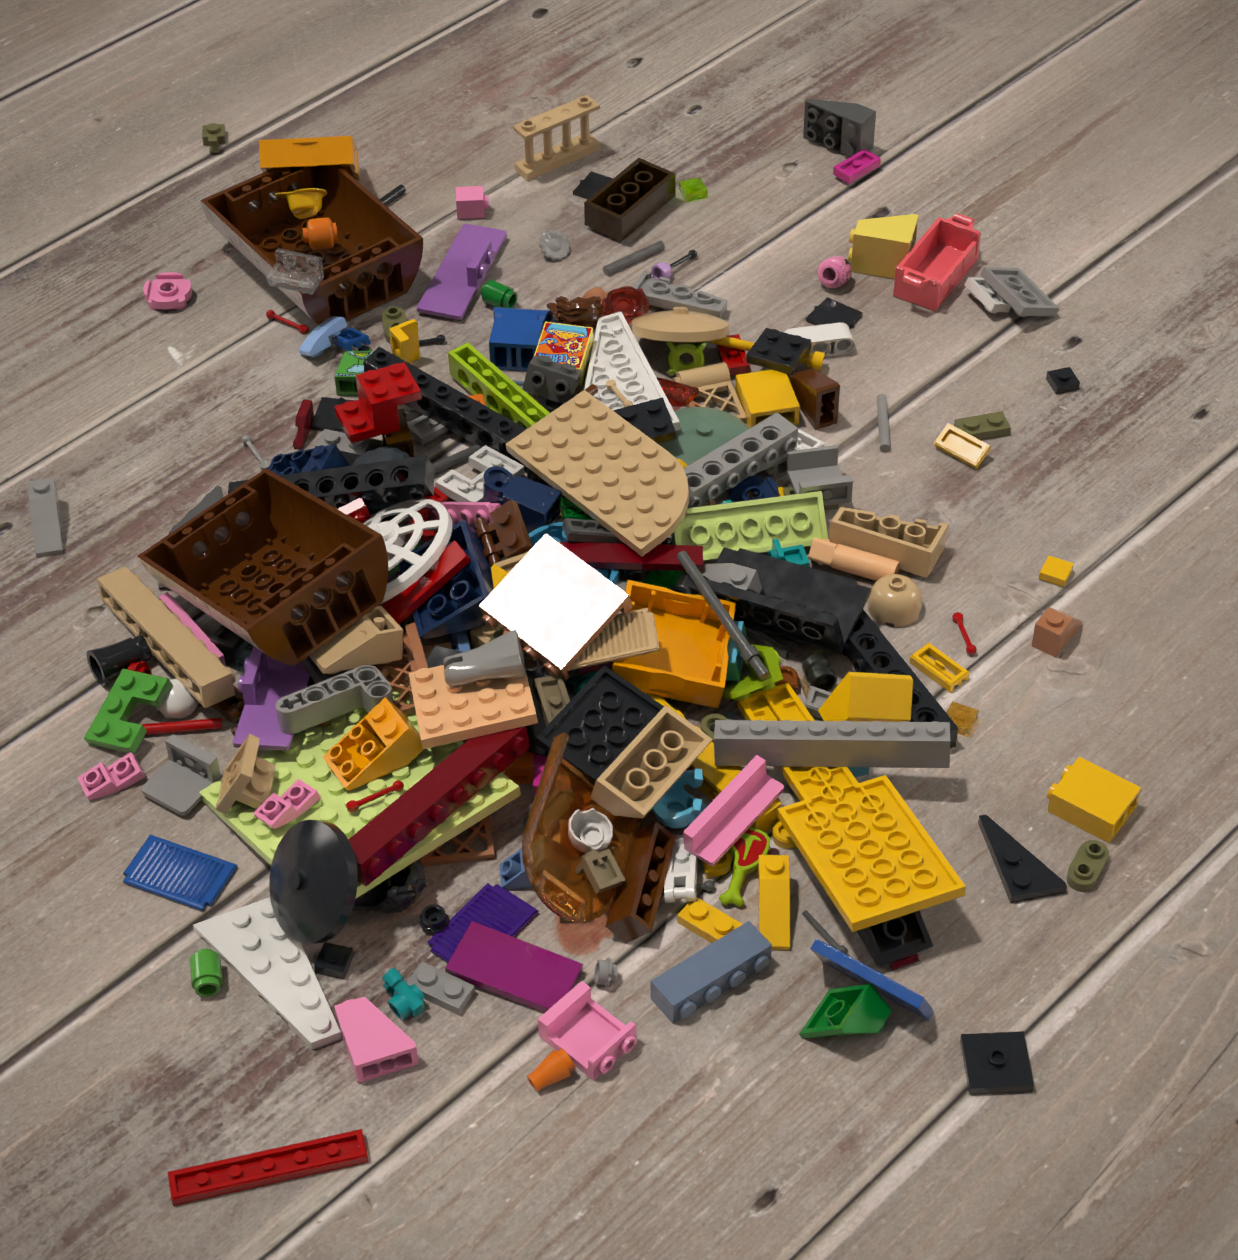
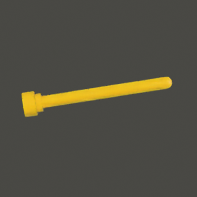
M727 336L709 341L712 344L749 351L754 345V342ZM815 351V353L810 352L806 354L801 363L807 364V367L821 372L825 353Z

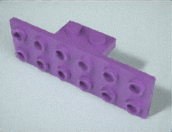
M463 224L417 305V312L462 320L504 243L507 231Z
M253 646L250 657L245 659L244 676H240L238 682L239 693H243L245 705L233 739V747L240 748L247 736L251 734L260 738L258 749L287 751L291 747L294 734H286L280 731L275 705L280 698L307 688L311 677L301 662L295 666L284 664L274 660Z

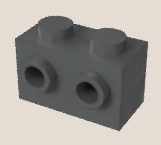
M535 355L528 365L522 389L525 392L564 404L575 397L582 371L576 369L572 364H560L552 361L548 356Z

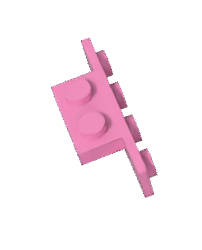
M439 502L449 512L453 526L465 519L473 528H477L475 521L481 517L486 518L488 525L492 523L490 512L501 506L500 503ZM427 508L429 509L431 521L440 520L437 509Z

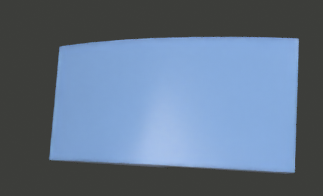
M332 316L318 325L299 348L300 354L311 356V358L322 355L324 349L331 346L328 338L339 335L341 333L340 330L347 327L344 317Z

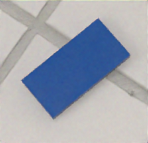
M815 939L810 949L823 963L861 984L871 983L882 996L929 1021L934 1011L923 996L823 941Z

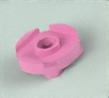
M177 272L160 273L156 275L157 279L150 282V279L146 281L143 287L144 296L149 308L152 310H182L187 306L186 302L192 296L190 280L184 279L183 275Z

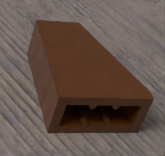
M813 368L790 374L789 381L800 405V410L814 430L837 424L840 395L839 383Z

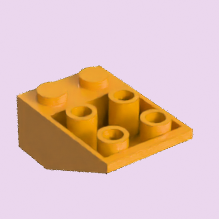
M385 697L360 722L352 727L341 740L332 746L323 758L347 791H351L407 766L424 749L420 733L406 715Z

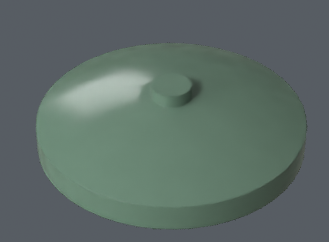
M688 407L674 411L681 427L680 430L676 431L677 439L662 442L659 445L676 459L684 461L688 466L749 428L740 419L725 411L709 407Z

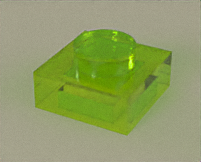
M700 177L679 181V190L686 202L708 198V190Z

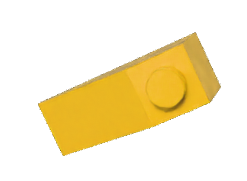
M759 855V932L772 944V950H790L789 855Z

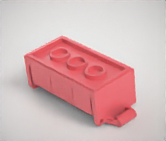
M956 213L955 216L947 220L938 217L896 267L893 296L937 311L978 260L981 233L973 229L974 219Z

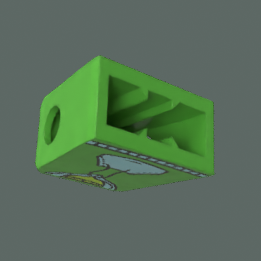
M362 345L357 351L344 352L334 376L337 395L358 396L356 375L364 373V360L374 352L369 346Z

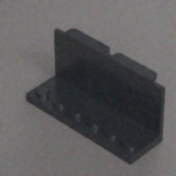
M724 547L715 564L734 563L757 570L762 585L760 594L752 589L743 590L734 587L730 583L715 582L703 576L718 599L736 603L734 621H744L745 627L840 655L872 592L871 588L858 585L856 580L742 548L736 551ZM687 573L682 582L686 594L702 595Z

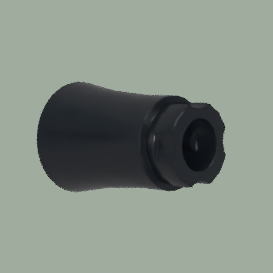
M142 635L87 651L88 665L94 678L101 686H105L117 678L122 669H128L131 663L146 662L152 657L150 647Z

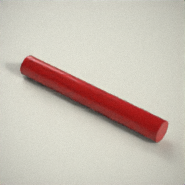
M222 718L140 724L147 730L145 735L223 728Z

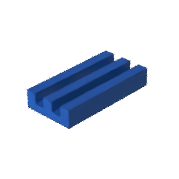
M352 327L340 331L339 335L331 338L333 344L346 351H353L352 346L357 349L361 348V343L366 346L371 344L368 335Z

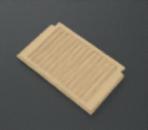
M648 608L630 611L626 615L624 613L617 614L566 671L660 651L654 613L649 612Z

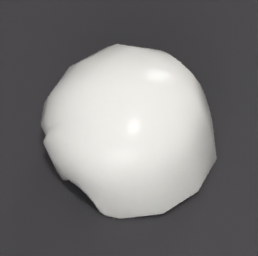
M171 679L170 682L173 685L162 705L155 707L156 711H160L166 719H182L190 716L197 708V699L180 681Z
M594 808L587 811L577 809L568 821V838L573 847L581 852L602 851L607 848L612 840L613 825L606 815L596 811Z

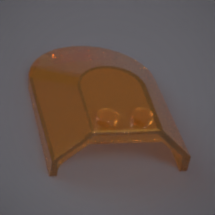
M562 733L553 739L524 829L522 859L528 880L542 903L554 914L565 920L584 923L601 917L611 908L620 886L596 894L586 873L577 874L575 869L582 861L581 857L586 853L573 847L568 838V821L577 809L587 811L591 808L608 817L613 825V837L610 844L604 850L610 849L623 876L642 818L615 816L590 798L594 785L579 770L563 759V753L569 736L566 733Z

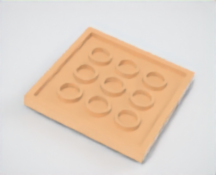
M443 665L421 668L409 673L423 749L538 723L527 675L526 678L485 679L464 685L449 686L445 682Z

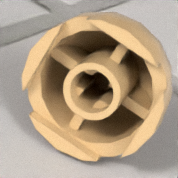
M890 574L883 576L874 583L868 598V612L875 621L882 625H885V622L894 623V627H904L918 619L922 608V596L920 589L912 579L901 574Z

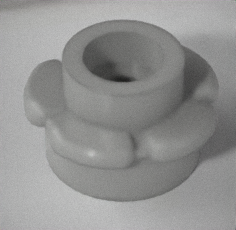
M607 957L606 960L598 959L595 966L594 982L595 984L604 985V988L609 987L610 983H615L617 978V965L611 963V958Z

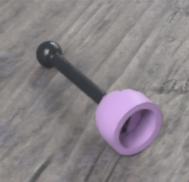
M692 249L686 256L670 265L666 262L654 265L651 268L653 278L659 279L662 276L669 279L672 274L671 269L690 258H696L697 252Z

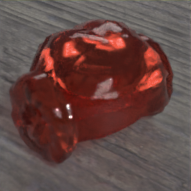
M624 286L613 289L602 300L604 316L621 311L628 324L633 319L648 313L650 309L648 298L642 288L635 289L631 286Z

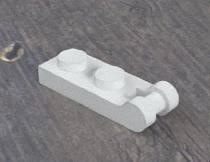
M674 835L676 841L664 884L665 903H675L677 899L695 902L697 899L698 858L684 849L683 835ZM676 885H685V887H675V886H676Z

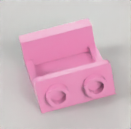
M583 981L578 983L538 1018L539 1037L556 1051L563 1048L570 1056L574 1065L592 1080H595L601 1073H607L613 1067L615 1061L623 1053H629L637 1042V1025L630 1021L625 1026L591 999V987Z

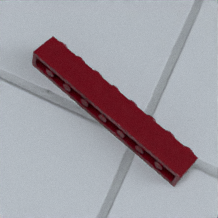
M526 726L470 738L348 840L356 859L358 882L367 887L418 842L422 841L432 830L443 823L453 812L463 806L473 795L483 789L493 778L530 748Z

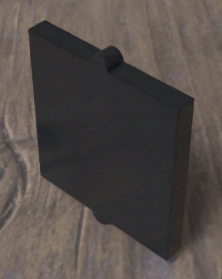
M591 171L584 180H580V184L573 190V195L588 200L613 178Z
M827 297L821 304L814 307V310L806 317V322L813 325L845 323L849 328H854V324L862 317L863 312Z
M321 397L311 424V430L324 431V429L345 433L335 414L334 406L355 400H346L343 397L339 399Z

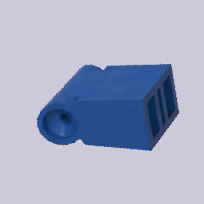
M493 307L494 323L489 340L490 362L500 370L527 372L528 365L534 357L544 324L553 319L552 311Z

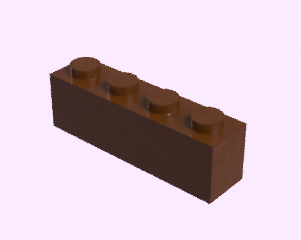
M657 821L631 832L621 868L625 881L615 889L605 925L606 928L626 943L652 932L676 837Z

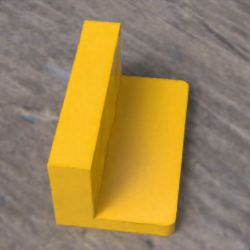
M412 319L389 328L391 353L411 365L413 361L420 359L417 321Z

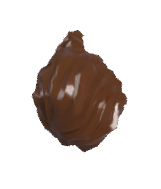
M560 296L555 299L556 304H547V308L552 311L553 317L556 320L568 325L592 327L593 331L596 329L598 319L602 314L600 296H593L587 299L576 297L571 300Z

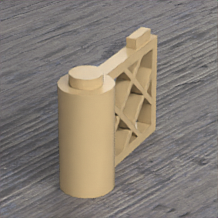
M725 362L676 373V377L673 378L674 390L679 392L681 396H684L688 407H708L712 401L722 405L720 409L722 411H725L726 408L736 411L738 415L735 417L742 422H746V414L732 385L729 369ZM727 390L729 393L727 400L716 396V393ZM700 396L705 398L706 401L701 405L694 402L692 398Z

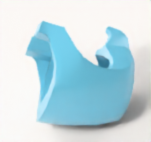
M702 769L686 770L652 808L661 823L671 828H687L708 806L702 802V799L694 798L683 788L685 784H689L693 788L701 787L703 782Z

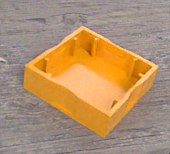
M352 136L259 140L260 168L263 173L273 168L339 165L354 179H360L359 152Z
M627 580L625 592L629 594L633 605L630 611L648 608L649 612L654 613L660 651L612 661L610 669L644 693L718 708L725 688L729 658L727 646L731 636L702 595L683 594L665 587ZM719 599L734 621L736 603Z

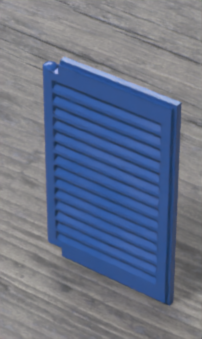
M150 834L124 871L123 875L126 878H124L123 883L204 911L206 905L210 907L213 905L238 865Z

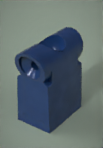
M493 466L485 470L483 475L484 502L500 503L501 506L509 500L517 502L528 534L537 528L560 521V490L519 475L513 477L507 469Z

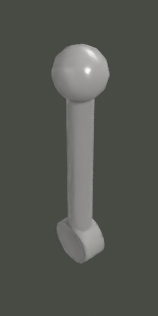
M244 435L242 442L248 445L260 462L261 470L268 469L270 462L262 458L252 444L251 437Z

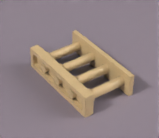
M585 95L513 125V130L524 139L525 159L514 163L515 171L526 181H529L601 150V142L589 133V113L599 110L600 105L591 97ZM580 118L581 135L571 139V121ZM562 125V143L553 147L552 129ZM543 133L544 150L534 155L533 137Z

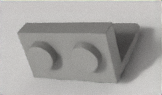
M171 734L165 740L169 760L141 789L144 796L184 816L202 800V795L199 792L220 780L221 774L215 754L208 750L204 751L188 739H182Z

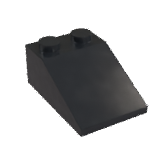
M920 911L857 931L877 967L933 947Z

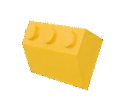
M848 672L819 708L818 712L824 721H910L913 679L911 675Z

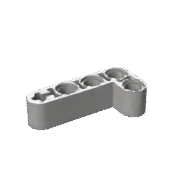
M360 666L280 698L275 705L279 729L286 734H295L360 707H364L369 713L385 697L394 704L392 687L375 666Z

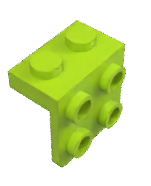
M751 644L760 653V660L770 675L766 679L760 680L751 665H748L751 674L740 678V681H732L725 684L722 697L724 699L731 698L735 701H741L749 698L752 691L757 689L759 691H766L775 687V682L783 679L779 667L781 659L777 651L773 647Z

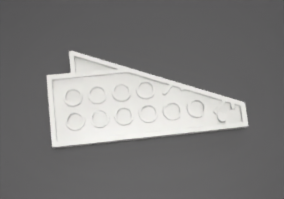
M622 312L600 317L597 322L584 390L591 384H594L598 388V393L594 397L611 410L624 408V403L613 390L607 389L606 382L609 380H615L618 390L627 400L632 401L633 405L663 397L675 431L680 430V421Z

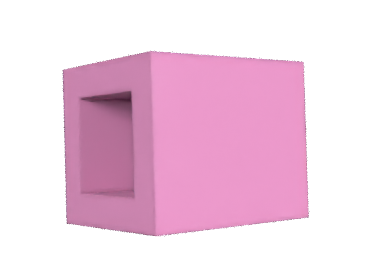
M483 186L456 187L457 220L485 218L484 209H489L488 195H484Z

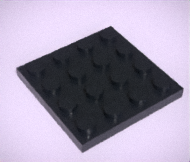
M603 665L536 737L535 744L595 786L596 780L664 706Z

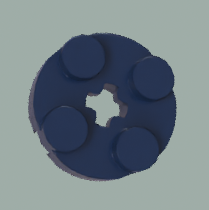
M753 475L731 488L732 492L730 496H727V500L741 502L779 497L780 493L773 479L766 477V480L759 479L758 475Z

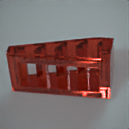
M657 378L671 406L686 407L700 393L696 387Z

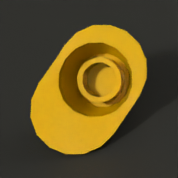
M306 188L292 192L275 193V196L287 198L290 210L294 216L299 219H307L315 216L321 210L322 198L326 196L327 192L318 188Z

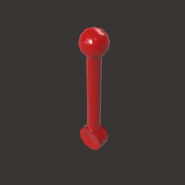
M273 310L266 312L268 319L274 318L298 329L301 334L309 332L308 325H299L275 314Z
M956 612L952 616V621L958 624L967 646L966 652L969 655H973L977 651L976 646L971 643L964 627L963 614Z
M397 780L392 786L361 800H351L346 803L347 811L350 813L356 812L359 806L393 791L401 792L404 784L402 781Z

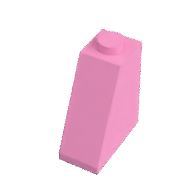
M365 996L358 999H349L334 1006L337 1024L341 1031L357 1083L419 1065L415 1042Z

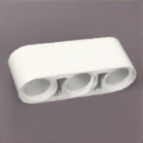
M845 323L791 328L784 332L810 339L811 349L807 354L818 351L825 353L824 357L839 356L852 352L855 347L850 328Z

